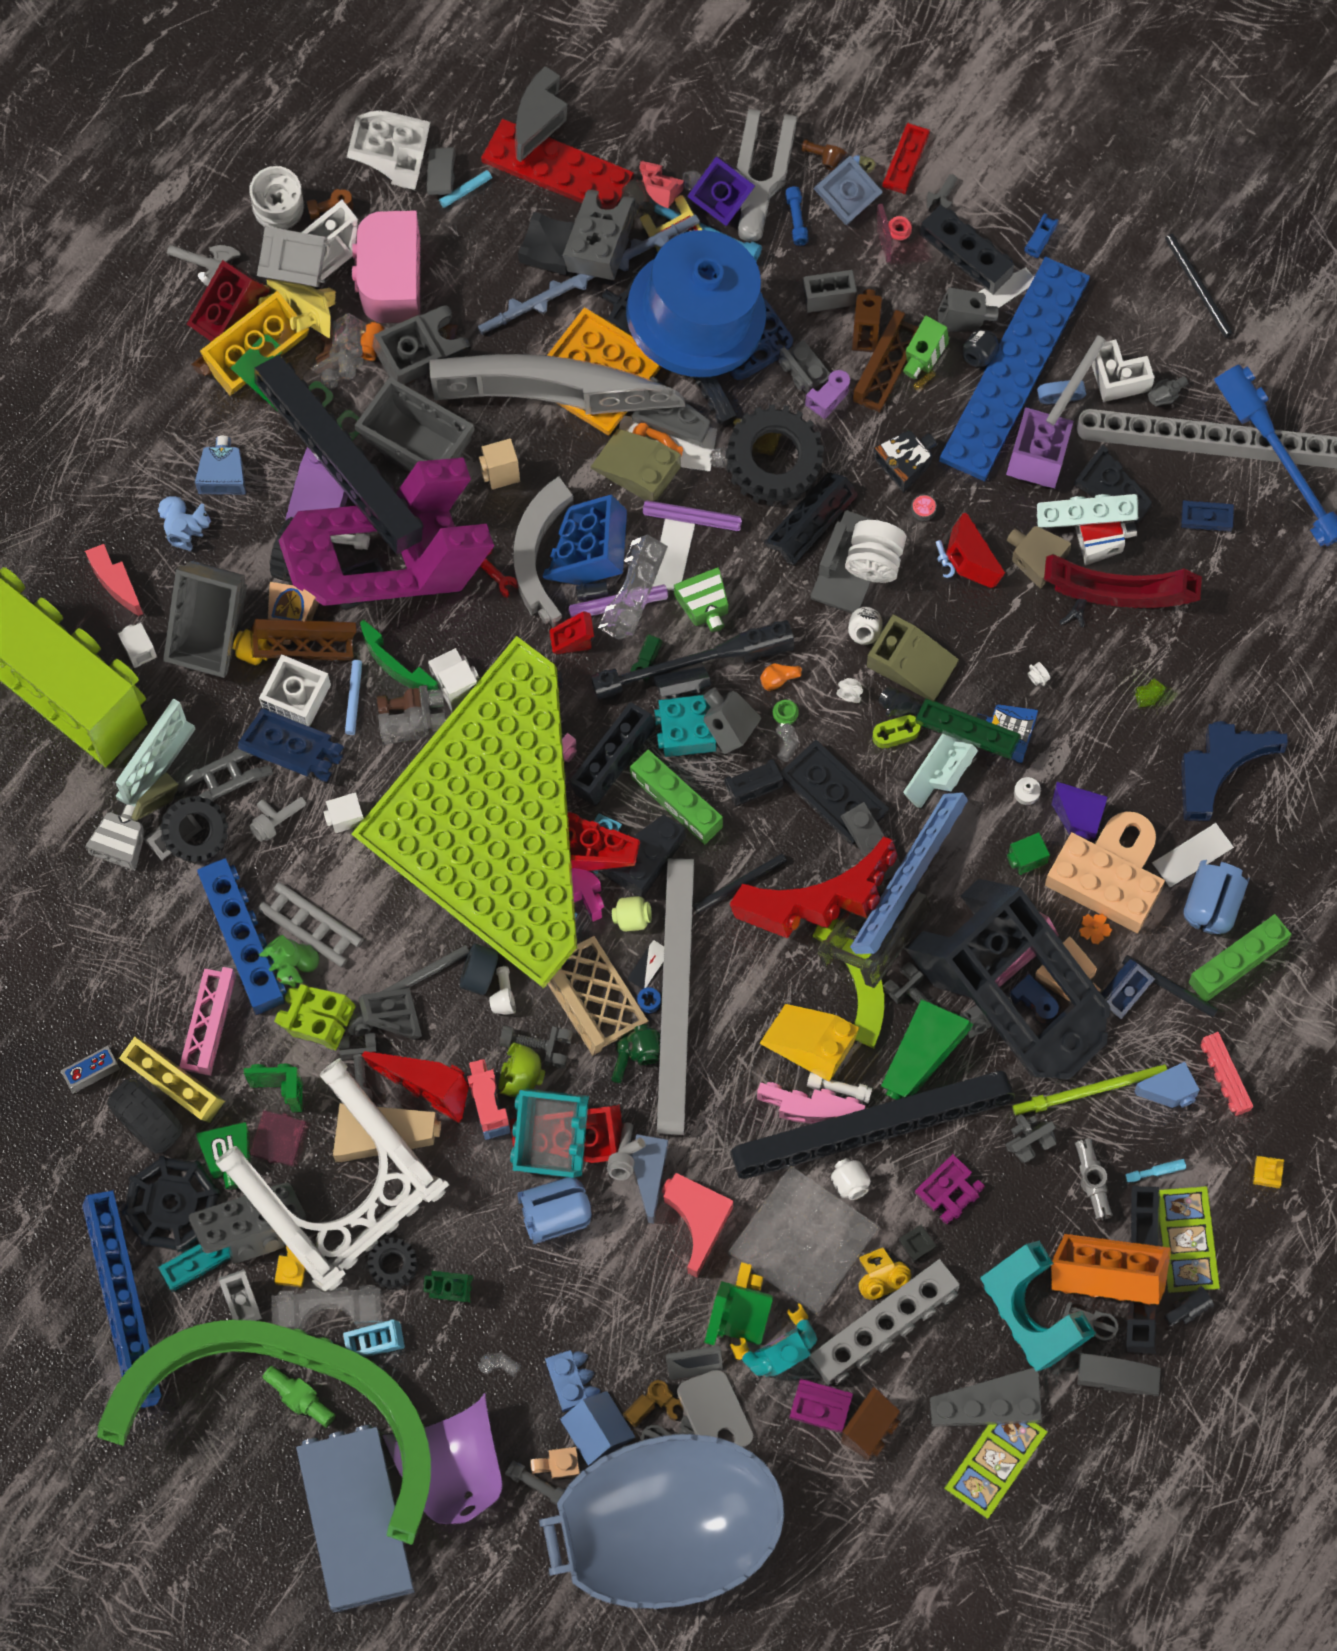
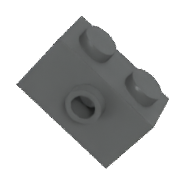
M853 270L803 277V294L807 312L856 306L857 291Z

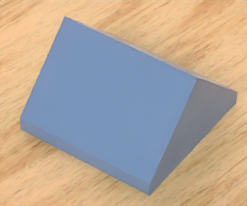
M607 1391L583 1399L560 1419L588 1467L600 1458L635 1439L633 1432Z

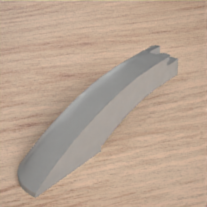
M496 354L430 360V379L434 400L481 396H511L572 406L585 410L586 415L685 407L683 396L674 389L623 370L581 360L528 354Z

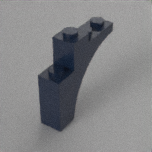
M1224 721L1209 724L1206 731L1207 753L1199 750L1184 753L1181 762L1184 821H1210L1213 813L1214 797L1228 775L1237 767L1256 757L1272 753H1284L1288 744L1287 734H1280L1278 731H1268L1264 734L1242 731L1239 734H1235V724H1228Z

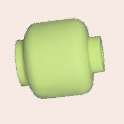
M640 896L620 898L616 908H612L614 924L618 923L620 929L625 932L644 930L652 920L650 903L645 902L644 898Z

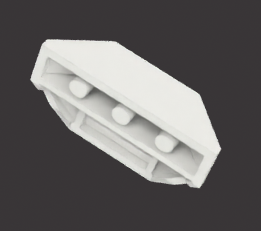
M343 200L301 232L323 236L331 244V246H326L320 280H324L353 256L352 245L356 244L358 219Z

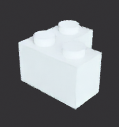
M1117 340L1104 343L1091 364L1103 402L1151 391L1154 375L1148 356L1123 361Z
M456 648L428 661L430 672L434 680L438 682V687L452 713L478 683V680H480L475 667H470L464 654L460 656Z

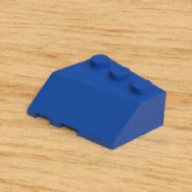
M613 495L568 507L558 533L561 536L557 548L552 549L550 567L545 569L542 577L547 580L580 585L582 582L586 584L622 574L627 509Z

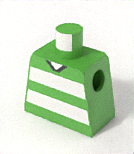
M925 316L906 349L908 363L903 372L907 376L916 379L921 370L927 373L930 372L949 343L946 326Z
M719 568L674 584V596L695 626L707 623L712 633L718 632L725 627L721 617L728 614V601Z

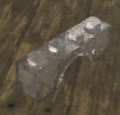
M648 534L632 540L624 561L628 565L626 580L615 599L607 605L598 627L599 629L618 640L634 635L668 548L667 545Z
M363 1285L359 1287V1290L336 1287L332 1292H322L321 1289H308L305 1291V1294H295L294 1291H281L277 1296H272V1324L292 1330H304L310 1317L324 1309H337L345 1312L351 1317L356 1328L384 1322L382 1292L380 1288L376 1289L374 1285Z

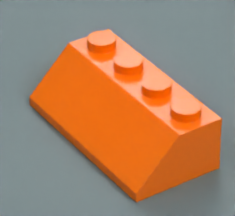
M1064 1234L1052 1260V1290L1064 1293L1087 1294L1091 1297H1109L1120 1301L1131 1300L1144 1304H1159L1165 1291L1171 1248Z

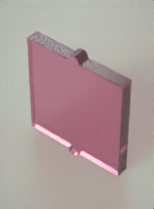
M878 204L877 231L886 262H891L892 236L883 204Z
M263 1110L250 1155L266 1159L269 1163L278 1162L293 1166L306 1122L288 1117L286 1113L280 1115Z

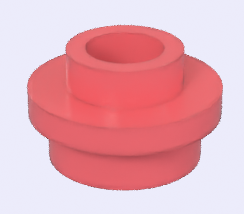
M897 216L888 223L887 232L895 240H905L912 232V225L907 218ZM902 228L903 231H896L895 229Z

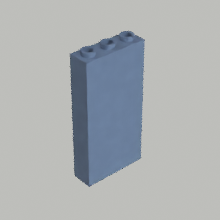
M364 1425L356 1428L354 1433L345 1434L344 1431L332 1433L329 1435V1439L318 1441V1438L304 1440L302 1445L296 1448L329 1603L333 1613L415 1593L404 1542L386 1536L388 1525L395 1509V1501L378 1428H372V1425Z

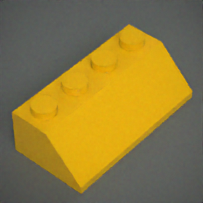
M278 291L200 350L213 376L230 396L246 384L231 367L249 348L253 350L259 349L260 354L264 357L276 356L281 351L280 355L282 356L307 337L309 328L297 332V329L292 330L290 319L298 315ZM264 335H270L280 346L275 349L271 342H265ZM260 337H262V343L260 344V346L252 347V345Z

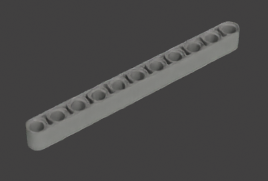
M1095 409L1084 410L1079 416L1077 425L1079 437L1089 441L1281 462L1267 438H1264L1255 427ZM1089 422L1092 423L1094 426L1087 427L1084 425V423ZM1115 425L1119 427V429L1113 430L1109 428V426ZM1141 428L1144 432L1138 433L1134 429ZM1275 430L1277 437L1284 447L1285 445H1291L1295 448L1294 450H1289L1285 447L1295 464L1337 468V454L1335 453L1337 451V437ZM1166 431L1169 433V435L1164 436L1161 435L1159 432ZM1184 434H1192L1194 438H1187ZM1209 437H1217L1219 441H1212ZM1240 439L1244 444H1238L1234 440ZM1265 442L1269 444V447L1261 446L1259 443ZM1310 448H1317L1320 452H1312Z
M668 858L657 1134L684 1135L694 859Z

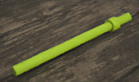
M1164 1064L1046 1097L1043 1095L1032 1097L1031 1101L1013 1105V1112L1017 1116L1031 1111L1036 1113L1045 1111L1047 1107L1142 1082L1166 1071L1167 1067Z

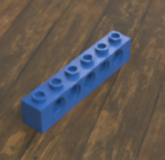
M225 858L197 869L255 1014L258 1015L285 1004L282 996L287 993L284 984L275 979L274 971H269L270 966L274 963L270 956H259L255 962L250 963L246 961L247 957L251 954L259 955L267 946V943L262 933H256L254 926L258 925V921L253 910L247 911L245 903L249 902L244 887L238 889L235 882L240 879L235 866H229ZM223 886L231 887L230 891L225 894L218 893L219 889ZM237 908L240 910L237 916H228V912L231 909ZM240 932H249L250 934L246 939L241 940L237 938ZM260 977H267L269 979L265 985L259 986L255 984Z

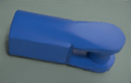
M1045 213L1025 247V252L1035 258L1040 256L1059 223L1058 219L1052 220ZM1044 226L1048 228L1049 231L1042 229V227Z

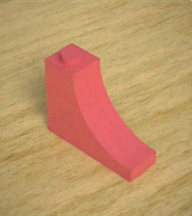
M675 1173L672 1180L669 1178L666 1180L661 1193L664 1194V1203L681 1215L691 1232L693 1251L687 1269L688 1274L698 1278L733 1209V1200Z

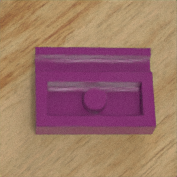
M800 1379L789 1419L842 1434L853 1394Z

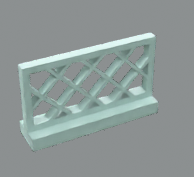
M173 699L116 781L119 789L116 798L126 805L136 806L137 801L166 773L195 731V726L186 721L181 704L177 700Z

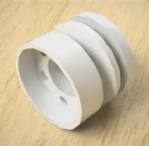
M270 166L259 171L253 177L250 184V198L257 221L264 227L268 226L284 230L293 227L301 219L304 212L302 189L297 176L291 170L284 167Z
M878 520L859 521L855 524L851 540L853 546L849 548L845 564L846 569L854 576L867 581L880 583L894 581L897 578L901 561L899 557L903 554L906 534L897 526Z

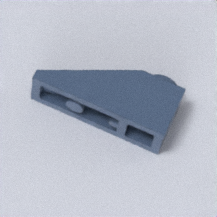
M636 1134V1139L642 1138L645 1141V1147L630 1155L635 1161L633 1172L648 1223L654 1224L668 1152V1140Z

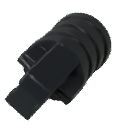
M1200 1286L1196 1291L1194 1290L1183 1299L1181 1298L1174 1302L1172 1305L1175 1309L1166 1314L1164 1319L1170 1327L1181 1320L1187 1324L1194 1320L1196 1316L1198 1317L1209 1308H1213L1214 1303L1206 1290Z

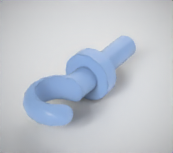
M938 540L936 545L940 556L937 559L938 562H942L943 567L950 566V573L948 575L943 574L945 578L953 576L955 568L952 563L948 562L949 558L945 553L942 540Z

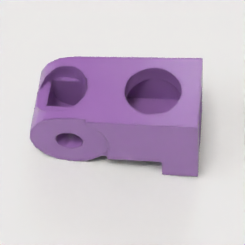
M843 370L833 371L829 375L828 382L818 392L813 388L808 392L805 405L825 420L847 396L850 384L849 375Z

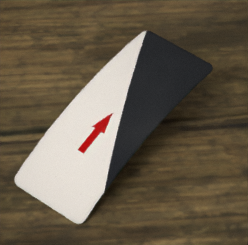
M654 940L632 970L628 981L641 989L646 988L664 961V946Z

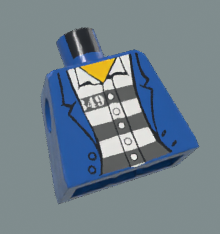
M996 705L993 717L978 713L977 718L1021 734V739L1011 759L1019 763L1023 762L1038 710Z

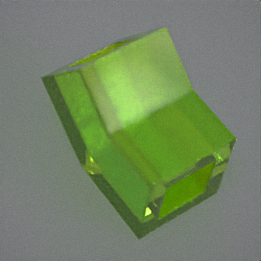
M1155 678L1148 685L1136 687L1135 696L1138 708L1154 705L1164 695L1166 687Z

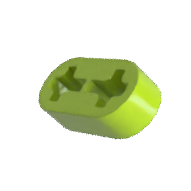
M905 715L879 723L873 730L872 738L874 744L884 749L916 739L920 732V725L916 724L915 721L916 717ZM908 723L910 727H913L912 733H909L908 730H903L905 724ZM880 731H884L886 734H889L888 740H884L883 737H879Z

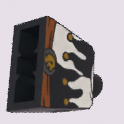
M906 431L874 448V459L904 493L930 467L932 455L929 450L935 447L937 443L930 433H927L918 440L911 431Z

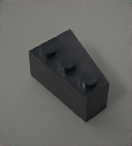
M664 814L633 836V838L640 841L635 866L600 869L599 873L632 894L643 898L668 864V858L673 857L686 838L685 827Z

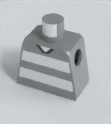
M126 805L121 816L111 812L106 814L86 844L90 855L135 871L145 830L142 824L131 818L134 806Z

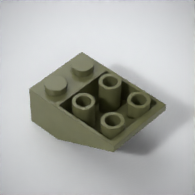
M893 614L868 654L867 667L920 696L935 701L959 659L919 628Z

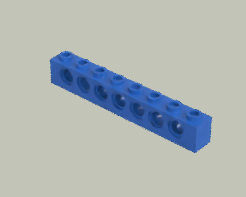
M107 1191L87 1195L82 1207L120 1372L123 1377L134 1362L150 1349L114 1192ZM158 1384L149 1393L140 1408L154 1406L161 1398Z

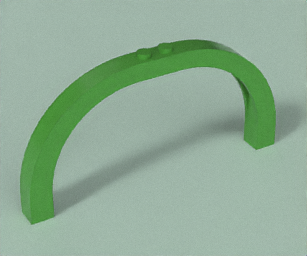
M224 1320L200 1324L165 1338L139 1357L125 1372L107 1403L98 1425L97 1437L124 1446L141 1405L157 1384L181 1366L205 1356L225 1352L265 1354L339 1379L365 1395L383 1414L395 1435L402 1461V1486L386 1536L411 1545L414 1542L425 1509L431 1479V1458L424 1426L408 1396L385 1371L356 1352L333 1344L327 1338L318 1339L300 1329L292 1330L279 1325L253 1320Z

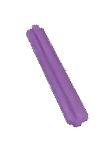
M649 500L645 501L643 506V514L647 516L739 531L742 524V517Z
M662 584L569 606L570 617L572 618L583 611L589 612L593 616L668 598V590L666 585Z

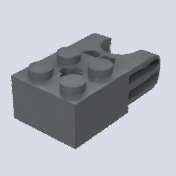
M590 189L585 194L564 250L563 258L569 272L614 280L636 217V199L624 196L617 207L611 210L601 209L602 202L599 192Z
M441 306L421 316H414L374 334L372 347L389 377L404 385L430 373V360L464 357L470 352L472 346L466 338L461 337L455 340H448L441 337L438 332L451 320L452 311L449 306Z

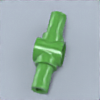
M270 1366L266 1370L263 1379L280 1392L281 1401L298 1415L301 1413L304 1415L308 1414L324 1427H328L333 1422L335 1414L318 1401L317 1392L300 1378L297 1380L294 1378L289 1379L274 1366Z

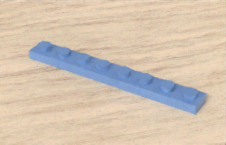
M964 793L943 794L880 897L879 904L875 910H872L850 946L855 954H875L880 948L882 941L892 928L897 916L903 910L905 903L916 889V885L922 875L927 871L928 865L939 851V847L945 837L950 833L953 824L962 813L968 801Z

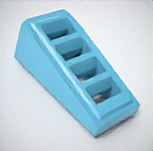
M394 1319L343 1333L346 1349L356 1352L363 1357L405 1348L401 1324ZM388 1330H390L392 1342L389 1340ZM378 1332H380V1334H381V1339H382V1344H381V1345H379V1343H378V1337H377V1333H378ZM368 1334L371 1342L370 1348H368L366 1335ZM355 1337H359L361 1347L359 1351L356 1348Z

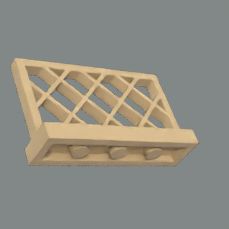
M595 936L577 944V949L568 958V960L576 962L574 971L569 972L560 968L548 983V986L592 1056L601 1052L603 1047L633 1032L636 1026L648 1024L644 1013ZM592 945L597 953L596 960L593 961L580 957L582 950ZM578 963L594 966L591 977L576 974ZM596 968L605 969L611 975L609 982L594 978ZM574 979L589 983L587 994L575 991L572 986ZM592 984L607 988L605 999L589 995ZM610 989L621 991L624 996L622 1004L607 1000ZM587 1001L603 1004L601 1014L589 1013L586 1008ZM606 1005L621 1009L618 1020L603 1017ZM623 1011L635 1013L639 1021L633 1024L622 1022ZM601 1022L615 1025V1033L605 1038L600 1030Z

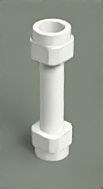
M356 533V535L330 536L332 542L354 545L355 549L363 550L369 547V534Z
M810 1072L807 1087L820 1091V1088L846 1094L856 1097L862 1103H869L873 1089L863 1084L857 1087L835 1080L828 1082Z

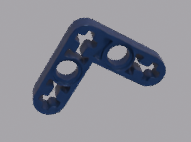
M764 297L766 320H772L775 326L772 329L764 328L763 339L759 342L754 353L763 350L768 356L764 360H758L754 357L753 353L749 357L750 361L748 363L745 361L740 365H744V370L741 371V369L735 368L729 371L734 379H746L779 360L780 349L783 346L781 344L777 345V337L775 336L777 333L778 338L782 342L786 341V346L784 347L787 350L793 346L791 334Z

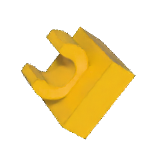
M1257 1156L1253 1184L1280 1188L1284 1160Z
M741 1262L736 1285L760 1291L763 1277L751 1274L752 1265Z

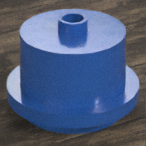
M689 231L677 235L666 242L657 253L655 259L646 264L635 277L629 292L626 306L627 323L638 347L661 367L674 373L691 377L717 376L742 365L756 350L766 321L765 302L760 291V271L755 259L738 241L714 231Z

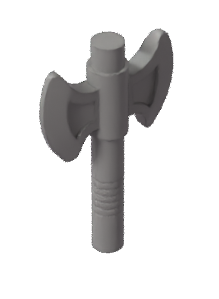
M172 245L167 250L168 255L206 267L208 269L207 272L198 273L199 279L206 286L209 285L222 260L229 263V261L241 255L236 249L225 245L209 248L210 252L214 254V259Z

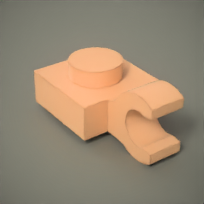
M576 1447L549 1450V1459L531 1460L532 1474L551 1472L552 1480L578 1476L579 1466Z

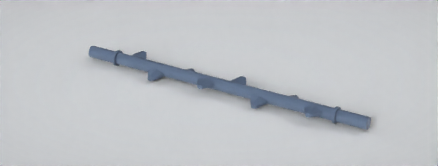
M693 215L675 225L672 224L670 228L644 241L633 239L631 241V248L625 250L619 269L623 271L629 270V259L656 245L662 247L670 238L699 224L697 216ZM578 274L563 283L551 281L549 290L524 303L512 298L509 300L508 311L499 313L495 318L479 325L478 329L483 335L503 324L506 325L510 320L532 309L546 313L549 300L575 287L582 290L586 289L587 281L595 276Z

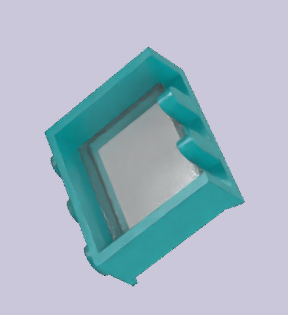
M532 1089L519 1090V1094L515 1099V1109L518 1110L517 1121L513 1125L515 1147L510 1155L513 1171L571 1178L582 1176L589 1096Z

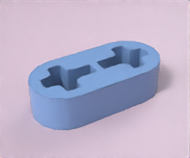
M1069 381L1047 383L1038 387L1040 403H1057ZM1083 381L1077 387L1070 401H1077L1086 396Z

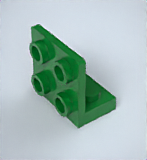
M253 1064L250 1068H244V1076L249 1087H281V1095L284 1097L285 1104L289 1105L291 1112H302L303 1080L297 1067H293L292 1064H278L277 1067Z
M721 1281L704 1343L715 1346L717 1337L726 1335L737 1339L745 1338L748 1342L760 1345L773 1296Z

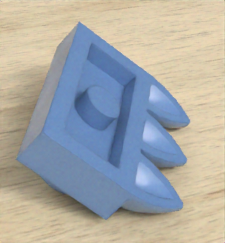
M569 1350L545 1359L563 1412L574 1408L583 1399L597 1395L600 1392V1389L593 1386L583 1387L594 1375V1372L591 1370L577 1369L588 1358V1354L584 1352H571Z

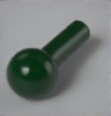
M628 1036L620 1038L616 1044V1050L619 1055L611 1078L615 1083H621L630 1057L627 1044Z

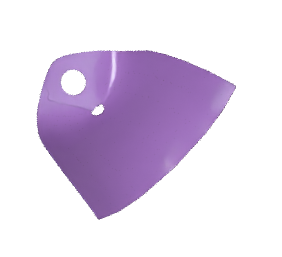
M485 1393L477 1403L467 1410L424 1428L431 1458V1479L424 1512L437 1523L456 1524L467 1522L493 1504L501 1493L502 1480L490 1429ZM383 1435L389 1452L402 1476L401 1454L395 1435ZM467 1491L473 1493L472 1497L464 1498ZM471 1505L476 1506L469 1515L460 1516L464 1508Z

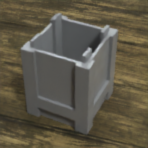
M265 226L257 276L319 287L320 282L325 283L324 280L320 279L326 246H331L327 242V238Z

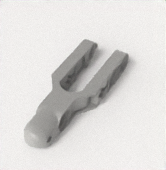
M748 110L737 170L755 185V188L741 208L738 235L744 241L755 242L761 239L769 200L785 185L797 116L784 115L773 175L766 181H756L750 176L754 154V142L758 136V122L761 110Z

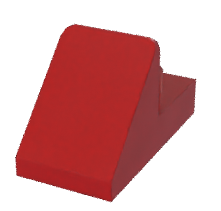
M583 611L549 630L552 653L554 654L584 651L592 648L590 638L594 637L591 613Z

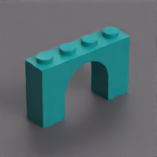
M1040 1241L1025 1244L980 1278L984 1284L985 1291L994 1300L1000 1316L1006 1320L1012 1330L1013 1338L1021 1345L1028 1363L1034 1367L1036 1372L1051 1367L1096 1335L1083 1311L1067 1315L1051 1328L1038 1325L1029 1316L1025 1306L1026 1288L1032 1279L1053 1265L1052 1260Z

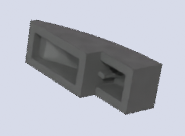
M1081 1353L1077 1385L1104 1388L1103 1390L1158 1396L1161 1368L1123 1359Z

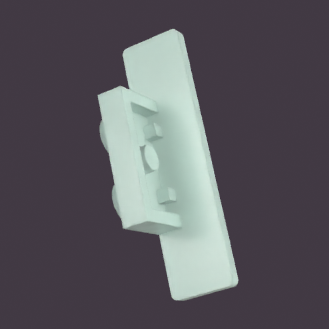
M1101 494L1096 495L1095 498L1079 496L1072 497L1070 500L1040 502L1037 504L1038 527L1051 528L1138 520V497L1135 494L1120 496Z
M942 734L904 790L905 796L916 807L921 808L934 788L952 791L966 768L971 764L978 750L973 744H967Z

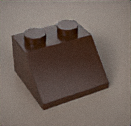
M873 1387L842 1432L841 1443L867 1461H869L872 1455L877 1457L886 1444L882 1441L886 1434L890 1433L892 1435L901 1421L897 1418L900 1411L879 1390Z

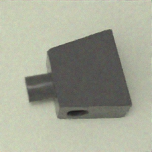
M948 288L938 308V322L946 326L948 332H975L980 329L984 320L997 321L998 306L986 305V295L980 292Z
M712 688L703 696L711 707L704 716V722L722 752L726 754L743 746L762 719L760 715L735 691L721 696L716 688Z

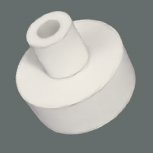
M1030 777L1020 779L1016 783L1014 790L1016 800L1023 805L1034 804L1040 797V784Z

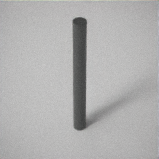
M464 945L380 992L408 989L468 956L470 951Z

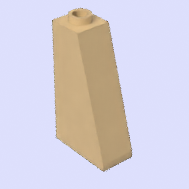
M340 1104L333 1151L335 1162L378 1156L377 1148L371 1137L346 1106ZM377 1107L410 1149L434 1145L435 1137L440 1136L441 1121H437L435 1112Z

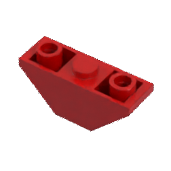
M963 513L952 528L946 555L959 575L989 588H994L1005 572L968 514Z

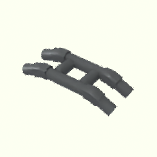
M237 749L232 751L233 753L184 776L182 780L177 782L179 784L177 790L181 793L204 778L210 791L203 792L199 796L208 798L213 802L215 799L245 784H250L263 777L272 775V768L270 765L248 770L242 774L236 762L248 759L254 755ZM227 767L233 779L219 786L213 773Z

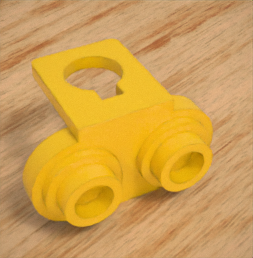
M884 1248L859 1258L868 1273L859 1282V1291L866 1299L874 1300L892 1293L911 1279V1271L908 1266L902 1262L893 1263ZM873 1258H882L881 1264L877 1266L869 1263Z

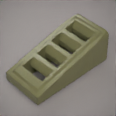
M164 773L137 801L131 818L134 821L171 803L179 784L168 773Z

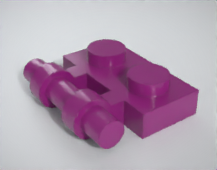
M952 1154L915 1190V1194L933 1212L942 1205L946 1211L940 1216V1219L945 1224H948L953 1218L957 1219L962 1214L961 1210L970 1202H975L979 1198V1193L985 1186L979 1180L970 1186L966 1180L972 1175V1172ZM959 1188L963 1195L953 1202L949 1196Z

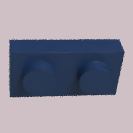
M1183 501L1181 528L1232 531L1234 504Z

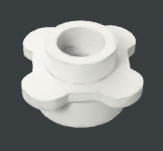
M847 678L839 682L840 689L837 690L836 694L840 698L854 703L861 701L860 694L863 693V689L859 681Z

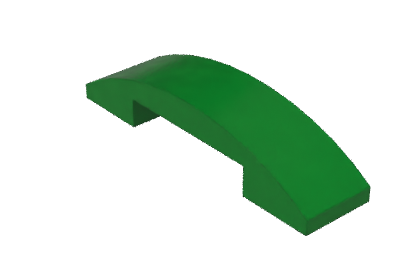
M364 619L360 622L368 650L388 675L408 688H421L425 694L435 696L439 693L438 682L420 667L413 673L409 672L381 648L384 645L382 635Z

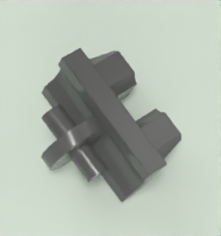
M1019 1115L1016 1117L1018 1125L1012 1128L1011 1131L1014 1136L1021 1132L1023 1134L1009 1141L1005 1146L1008 1151L1014 1152L1018 1159L1025 1163L1036 1156L1030 1146V1143L1035 1140L1039 1142L1042 1150L1049 1149L1057 1144L1052 1131L1056 1128L1052 1121L1047 1122L1046 1120L1031 1128V1126L1038 1123L1035 1116L1026 1120L1023 1115Z

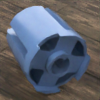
M1202 860L1199 863L1183 910L1184 918L1196 929L1203 925V932L1209 934L1227 933L1234 926L1250 878L1245 879L1242 877L1243 871L1233 865L1221 862L1220 866L1206 865L1207 860Z
M566 1177L517 1193L519 1204H523L524 1207L522 1208L523 1220L530 1239H533V1244L584 1229L590 1224L592 1215L590 1202L587 1194H585L583 1184L577 1178Z

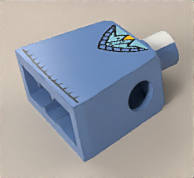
M218 436L216 438V447H205L203 449L195 480L198 494L246 495L241 453L239 448L231 447L230 437Z

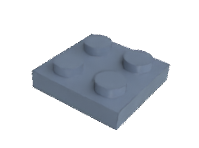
M851 155L814 188L845 225L852 221L882 193V190Z

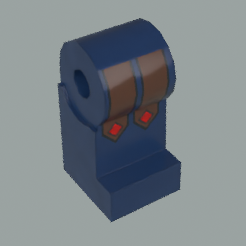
M1029 974L1010 991L1009 996L1012 1002L1016 1005L1022 1001L1033 1012L1034 1018L1039 1023L1050 1024L1055 1020L1059 1009L1058 1003Z

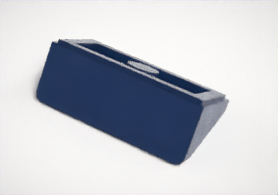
M1130 959L1103 990L1101 995L1110 1005V1011L1122 1019L1155 978L1137 962Z

